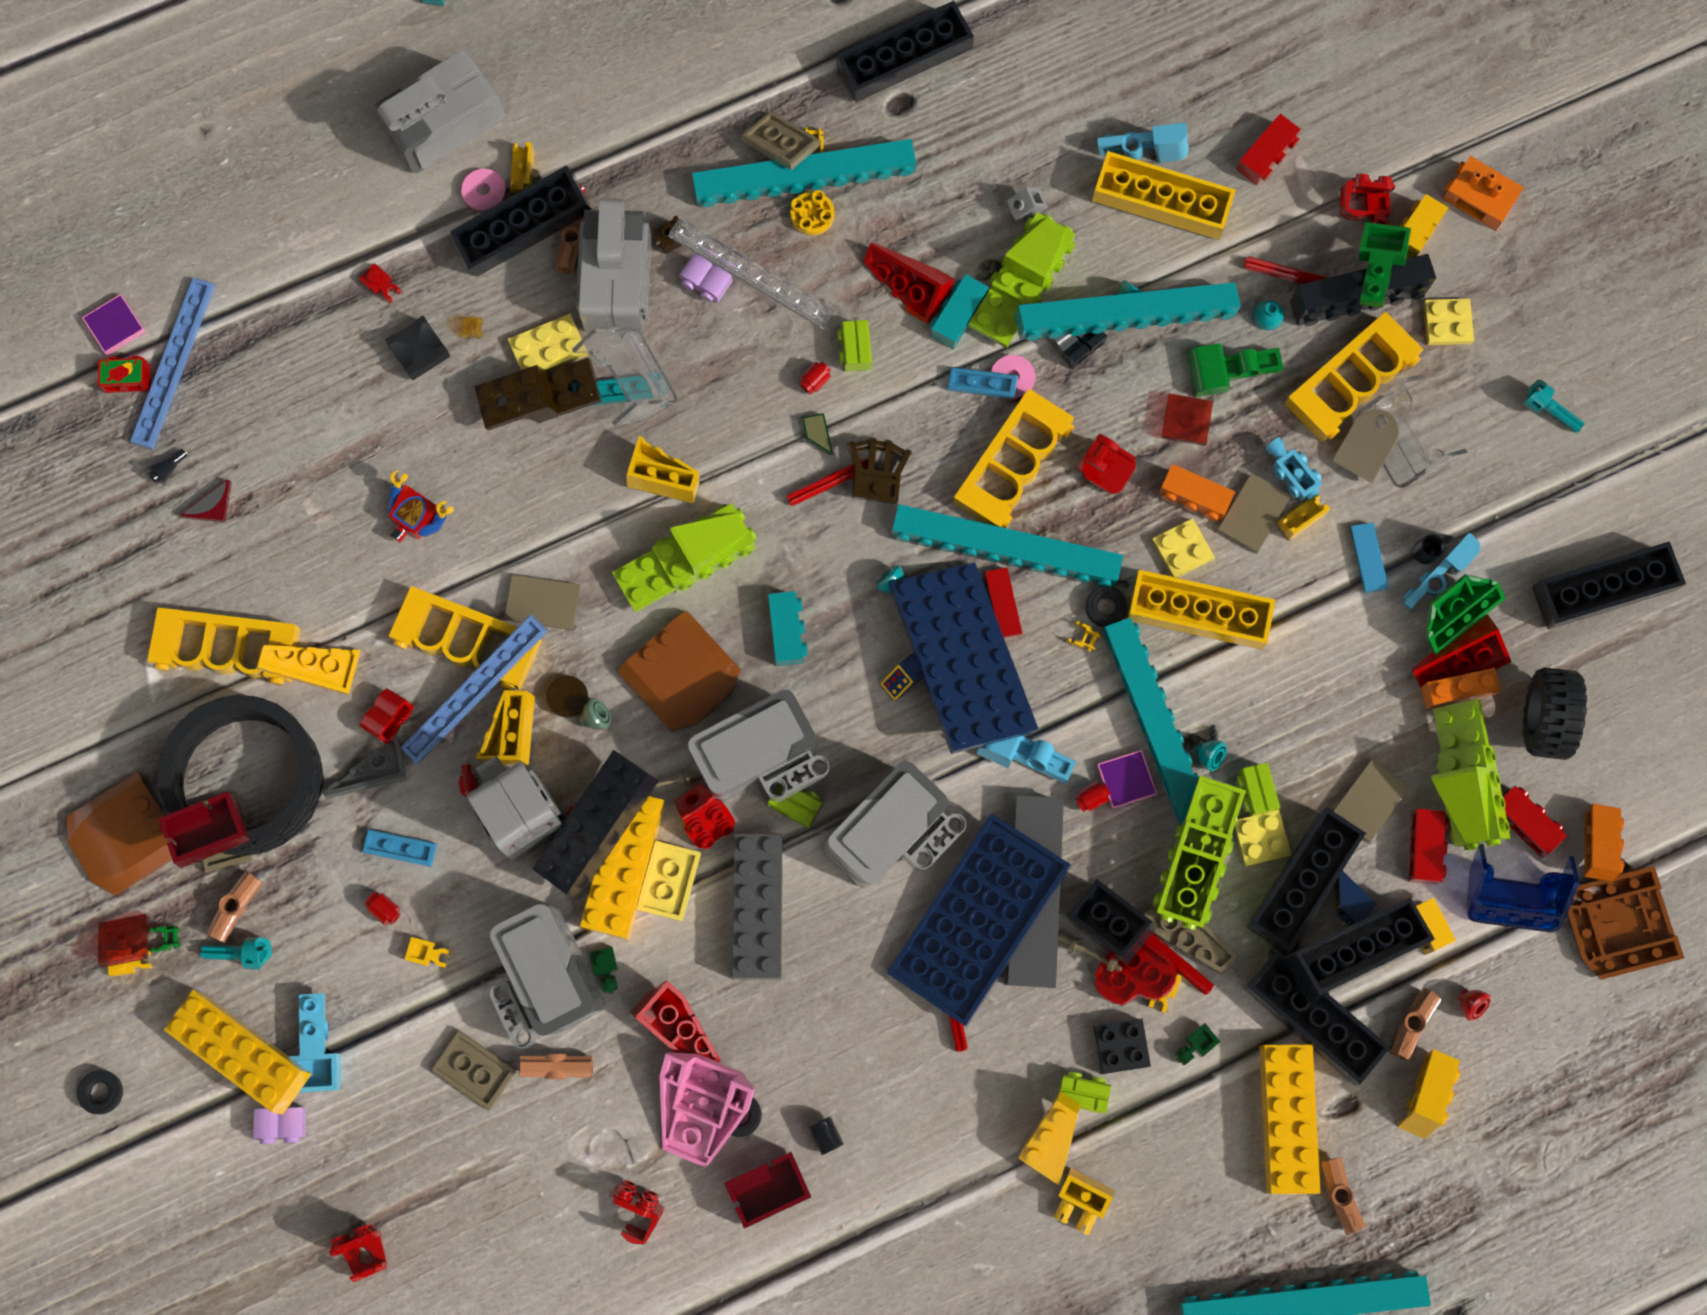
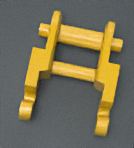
M805 127L806 132L811 135H818L821 146L820 153H823L824 136H821V134H824V131H821V127H819V130H808Z
M1075 621L1074 624L1077 627L1085 630L1083 638L1080 642L1067 638L1066 642L1079 649L1085 647L1089 652L1095 651L1093 646L1096 639L1102 636L1098 631H1092L1091 626ZM1088 634L1092 636L1089 644L1084 642Z

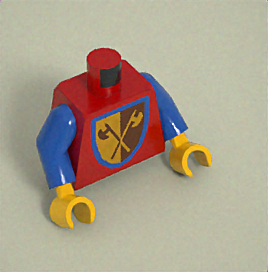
M399 470L394 471L390 475L392 485L389 493L388 513L390 520L396 527L389 536L401 543L408 533L414 538L420 539L421 537L438 532L447 518L446 515L453 513V506L445 510L447 501L439 502L436 505L405 484L403 486L402 483L407 481L408 475L406 473L403 474L400 480L397 476Z

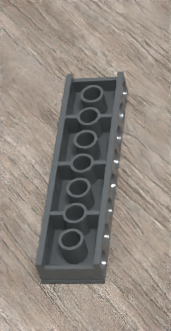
M1016 795L1014 808V828L1060 858L1062 856L1064 798ZM1060 884L1007 964L1006 986L1056 988Z

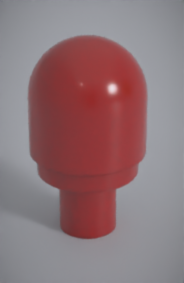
M471 764L461 765L462 776H459L458 784L459 791L464 797H467V794L478 788L476 775L472 774Z

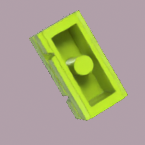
M869 321L841 322V329L837 330L838 343H843V351H839L840 365H845L846 372L871 370L872 356Z
M1268 763L1242 768L1238 771L1236 784L1238 788L1246 790L1242 806L1245 812H1249L1250 817L1280 809Z
M778 785L773 795H780L783 792V787ZM809 790L808 793L800 791L780 802L769 800L768 807L810 829L823 806V802L819 801L821 797L818 794Z
M1068 1071V1075L1061 1076L1058 1094L1061 1091L1081 1104V1110L1106 1114L1111 1085L1105 1084L1106 1079L1092 1076L1091 1080L1082 1079V1074Z

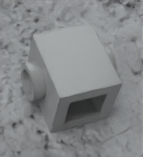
M1025 187L1007 201L1011 215L1017 221H1027L1029 217L1033 218L1037 212L1041 213L1048 208L1040 188Z

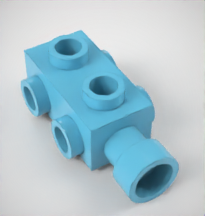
M1276 438L1265 447L1270 456L1273 455L1277 459L1273 465L1275 475L1279 480H1283L1287 484L1288 491L1294 498H1298L1300 502L1306 498L1311 500L1312 497L1320 493L1318 489L1322 485L1320 482L1322 480L1321 475L1316 469L1311 470L1307 466V458L1301 451L1296 452L1295 449H1292L1288 452L1281 438ZM1286 466L1291 467L1292 472H1290V471L1286 468ZM1300 484H1304L1306 489L1304 490Z

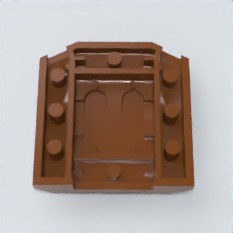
M685 611L628 658L617 672L671 732H674L677 729L696 726L731 696L741 669L688 611Z
M139 771L66 816L68 844L91 882L113 895H119L172 861L167 846L169 841L164 838L158 818L165 816L152 795V790Z
M1655 866L1618 875L1613 882L1598 880L1571 887L1566 915L1580 959L1600 980L1684 959L1678 936L1674 934L1660 891L1662 888Z

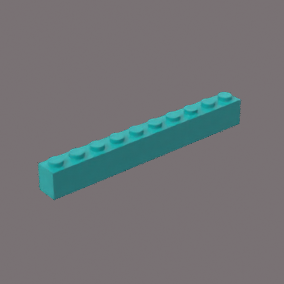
M912 139L810 154L792 170L772 160L695 172L692 175L697 205L712 207L717 203L732 204L737 202V200L747 199L751 201L762 196L777 197L781 193L790 192L796 194L803 190H821L826 186L832 185L841 187L847 183H865L871 179L885 180L890 178V176L896 175L905 177L916 172V159Z
M1235 282L1024 304L1018 305L1014 317L1019 339L1035 341L1043 337L1054 339L1062 335L1079 336L1089 332L1099 334L1108 330L1123 331L1127 328L1135 327L1137 329H1144L1154 325L1164 327L1172 323L1208 322L1218 318L1228 320L1235 317L1241 304Z
M898 504L892 529V536L901 542L912 540L924 547L934 545L941 547L940 549L946 552H954L956 550L963 552V555L968 557H976L978 555L985 557L990 562H999L1000 560L1008 562V565L1012 567L1027 566L1034 572L1042 573L1049 571L1053 572V575L1065 578L1066 576L1075 577L1076 581L1088 583L1089 581L1097 582L1099 586H1116L1123 560L1122 554Z
M1131 618L1105 626L1103 635L1177 821L1182 825L1183 821H1185L1199 776L1197 773H1193L1190 766L1192 765L1191 756L1188 751H1184L1182 743H1184L1183 736L1180 730H1176L1173 724L1175 721L1171 708L1167 709L1164 701L1166 700L1165 691L1162 686H1158L1156 681L1158 678L1157 671L1154 665L1150 666L1147 659L1149 657L1148 649L1145 644H1141L1139 636H1141L1137 623H1133Z
M1418 1270L1404 1271L1403 1276L1394 1277V1273L1379 1274V1279L1370 1280L1369 1276L1355 1277V1282L1346 1283L1345 1279L1330 1280L1331 1285L1321 1286V1281L1306 1283L1307 1287L1297 1288V1284L1283 1285L1282 1290L1273 1291L1272 1287L1258 1288V1293L1249 1294L1248 1290L1233 1291L1234 1296L1224 1297V1293L1209 1294V1299L1201 1300L1199 1295L1187 1296L1185 1301L1179 1302L1180 1315H1357L1431 1306L1427 1276L1418 1274Z

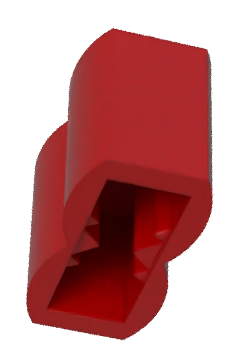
M386 688L376 697L374 706L363 715L359 726L381 742L388 744L397 734L400 725L408 719L414 706L403 697Z

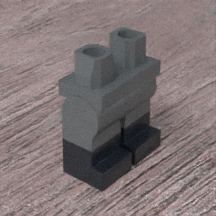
M1089 332L1079 336L1062 335L1054 339L1045 338L1050 341L1052 346L1073 370L1087 359L1089 355L1104 345L1108 336L1104 332L1099 334Z

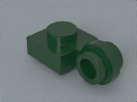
M613 947L589 952L594 975H605V978L601 979L603 992L614 993V990H618L615 975L610 976V972L619 969Z
M1203 1023L1185 1038L1191 1047L1187 1048L1185 1045L1174 1054L1177 1057L1175 1060L1184 1066L1194 1058L1192 1054L1194 1051L1201 1058L1218 1045L1220 1040L1207 1024Z

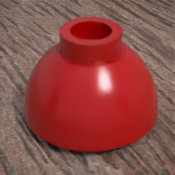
M1467 988L1462 990L1458 995V1000L1460 1001V1008L1464 1017L1468 1021L1481 1017L1490 1005V994L1482 990L1469 991Z

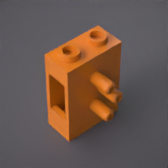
M1470 156L1466 163L1461 161L1455 173L1458 176L1456 179L1450 178L1443 190L1447 193L1443 200L1496 231L1524 187Z

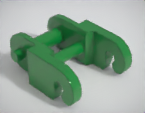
M164 926L149 929L150 933L162 932L164 936L162 947L150 949L151 952L171 951V947L178 949V946L182 945V943H178L177 934L178 931H181V928L172 926L173 929H169V927ZM167 933H172L173 943L168 944Z

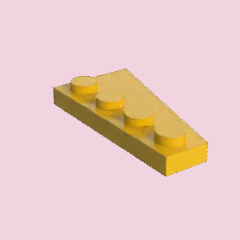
M263 645L256 669L348 695L361 650Z

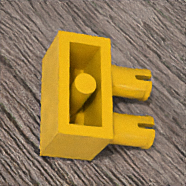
M1071 1168L1058 1195L1062 1200L1053 1217L1059 1220L1063 1213L1061 1222L1068 1223V1219L1076 1205L1084 1209L1075 1228L1081 1232L1083 1226L1086 1225L1083 1233L1089 1235L1097 1217L1104 1218L1114 1197L1115 1190Z

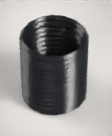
M1427 534L1413 546V556L1419 563L1429 564L1443 554L1445 542L1437 534ZM1423 542L1430 543L1435 550L1434 556L1425 553Z
M832 1116L808 1127L822 1156L844 1145L837 1127L833 1123Z

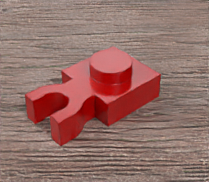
M1367 193L1365 196L1366 211H1370L1367 218H1373L1372 223L1390 225L1386 218L1391 214L1389 193Z
M375 263L359 278L360 282L376 296L382 292L384 298L389 303L393 301L388 295L390 291H396L397 294L402 292L397 285L390 283L392 278Z

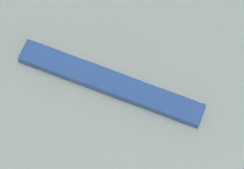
M192 277L131 436L130 442L132 444L154 450L215 289L214 283Z
M530 614L400 748L416 764H419L548 630Z

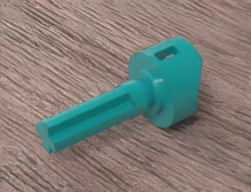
M1538 379L1528 388L1527 400L1523 402L1524 406L1535 414L1544 408L1545 411L1572 431L1578 433L1585 425V422L1552 399L1555 392L1554 388L1543 380Z
M248 937L244 940L242 946L202 945V951L200 952V957H203V959L241 960L244 969L260 970L272 956V946L266 938Z

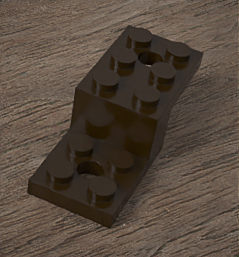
M585 358L548 372L535 365L474 386L484 426L488 431L530 416L541 423L602 402L590 358ZM579 382L578 390L570 392L569 387L571 383ZM506 396L507 403L502 407H498V399Z

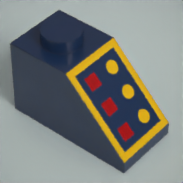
M914 653L899 663L880 683L894 702L923 679Z
M1342 871L1335 882V910L1339 913V919L1349 926L1363 920L1377 904Z

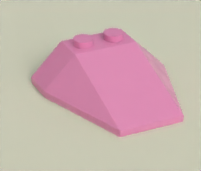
M667 1052L660 1072L663 1150L707 1168L749 1111L755 1091L754 1086L741 1071L702 1055Z

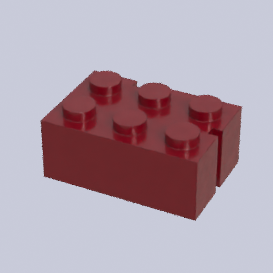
M229 791L207 799L209 805L214 808L212 810L201 801L158 818L164 838L169 841L167 846L173 863L179 868L250 841L235 797Z
M792 1151L772 1160L771 1162L774 1166L769 1167L768 1163H765L724 1183L732 1202L739 1201L741 1205L735 1209L744 1229L812 1197Z

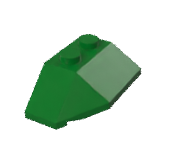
M1464 574L1430 602L1426 638L1434 654H1438L1506 599L1498 581Z

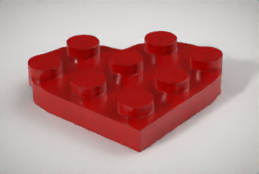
M1148 941L1144 943L1126 966L1118 960L1117 965L1122 967L1121 971L1115 969L1113 972L1107 970L1108 965L1101 962L1095 973V985L1098 993L1104 1000L1120 1006L1133 1001L1138 995L1145 999L1159 1001L1173 990L1178 976L1171 959ZM1108 953L1105 958L1111 961L1115 957Z

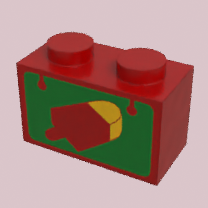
M111 356L98 360V386L104 393L149 391L151 365L145 358L130 356L128 359H120L119 357Z

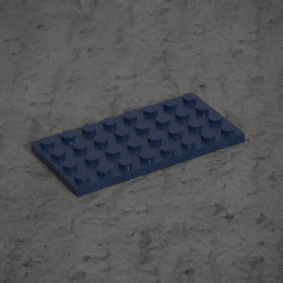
M966 564L891 582L889 588L950 753L954 754L1037 732L1039 728L976 564Z
M991 813L887 974L967 1027L1072 865Z

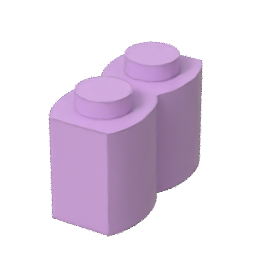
M695 253L680 273L681 284L690 291L697 290L701 292V297L708 302L713 300L719 303L733 282L732 275Z
M287 1108L283 1115L273 1113L268 1109H254L253 1139H260V1144H275V1139L284 1138V1143H299V1138L306 1137V1108Z

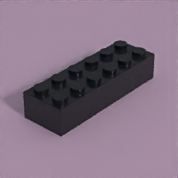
M953 0L836 54V67L856 103L973 49L974 35Z
M566 165L451 230L450 233L468 269L478 277L583 218L585 210L593 209L575 174Z
M1429 254L1407 258L1405 266L1392 265L1384 305L1391 304L1393 306L1402 303L1406 299L1418 300L1425 297V294L1436 280ZM1367 268L1298 285L1290 300L1297 326L1305 324L1308 327L1317 324L1321 320L1333 321L1341 315L1348 314V316L1359 314L1361 310L1369 309L1374 311L1381 308L1360 305Z
M1668 541L1540 580L1532 586V590L1546 627L1549 630L1677 591L1686 585L1671 543Z
M613 750L532 870L566 895L579 900L659 780L625 756Z
M1328 807L1320 810L1246 925V928L1283 953L1291 952L1366 835V832Z
M1410 897L1294 952L1285 962L1308 1003H1311L1424 948L1434 941L1435 938Z
M1280 951L1274 952L1243 989L1307 1045H1313V1050L1353 1085H1361L1391 1047L1331 995H1325L1308 1003L1285 962L1287 957Z

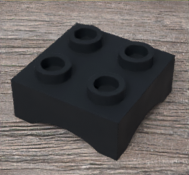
M424 315L416 319L404 330L385 339L412 381L451 357Z
M1143 1018L1093 1026L1101 1075L1151 1067Z

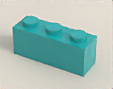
M965 274L962 280L958 279L952 289L954 292L952 297L945 299L941 306L942 313L939 317L935 316L930 324V328H932L931 337L954 350L968 328L970 320L987 295L989 287Z
M796 591L768 594L776 666L803 664V657L808 656L806 642L802 643L801 634H805L804 620H799L798 612L803 611L801 597H796Z

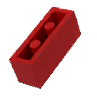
M1280 113L1239 160L1236 170L1256 186L1261 180L1266 181L1273 172L1271 168L1275 164L1280 165L1286 157L1285 152L1288 148L1292 150L1299 142L1300 138H1298L1301 128Z
M1515 785L1502 795L1505 801L1506 818L1510 828L1539 857L1548 856L1567 837L1563 832L1564 828L1557 821H1552L1546 815L1547 812L1542 806L1534 804L1529 799V794L1523 788Z
M1427 809L1412 811L1408 882L1439 884L1445 879L1447 867L1443 865L1444 855L1447 854L1448 843L1444 840L1445 832L1448 831L1449 827L1446 811Z

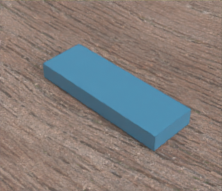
M951 367L947 389L952 392L1015 399L1018 375Z
M1374 522L1351 526L1350 533L1364 594L1387 590L1389 587Z
M367 829L362 853L432 867L438 844Z

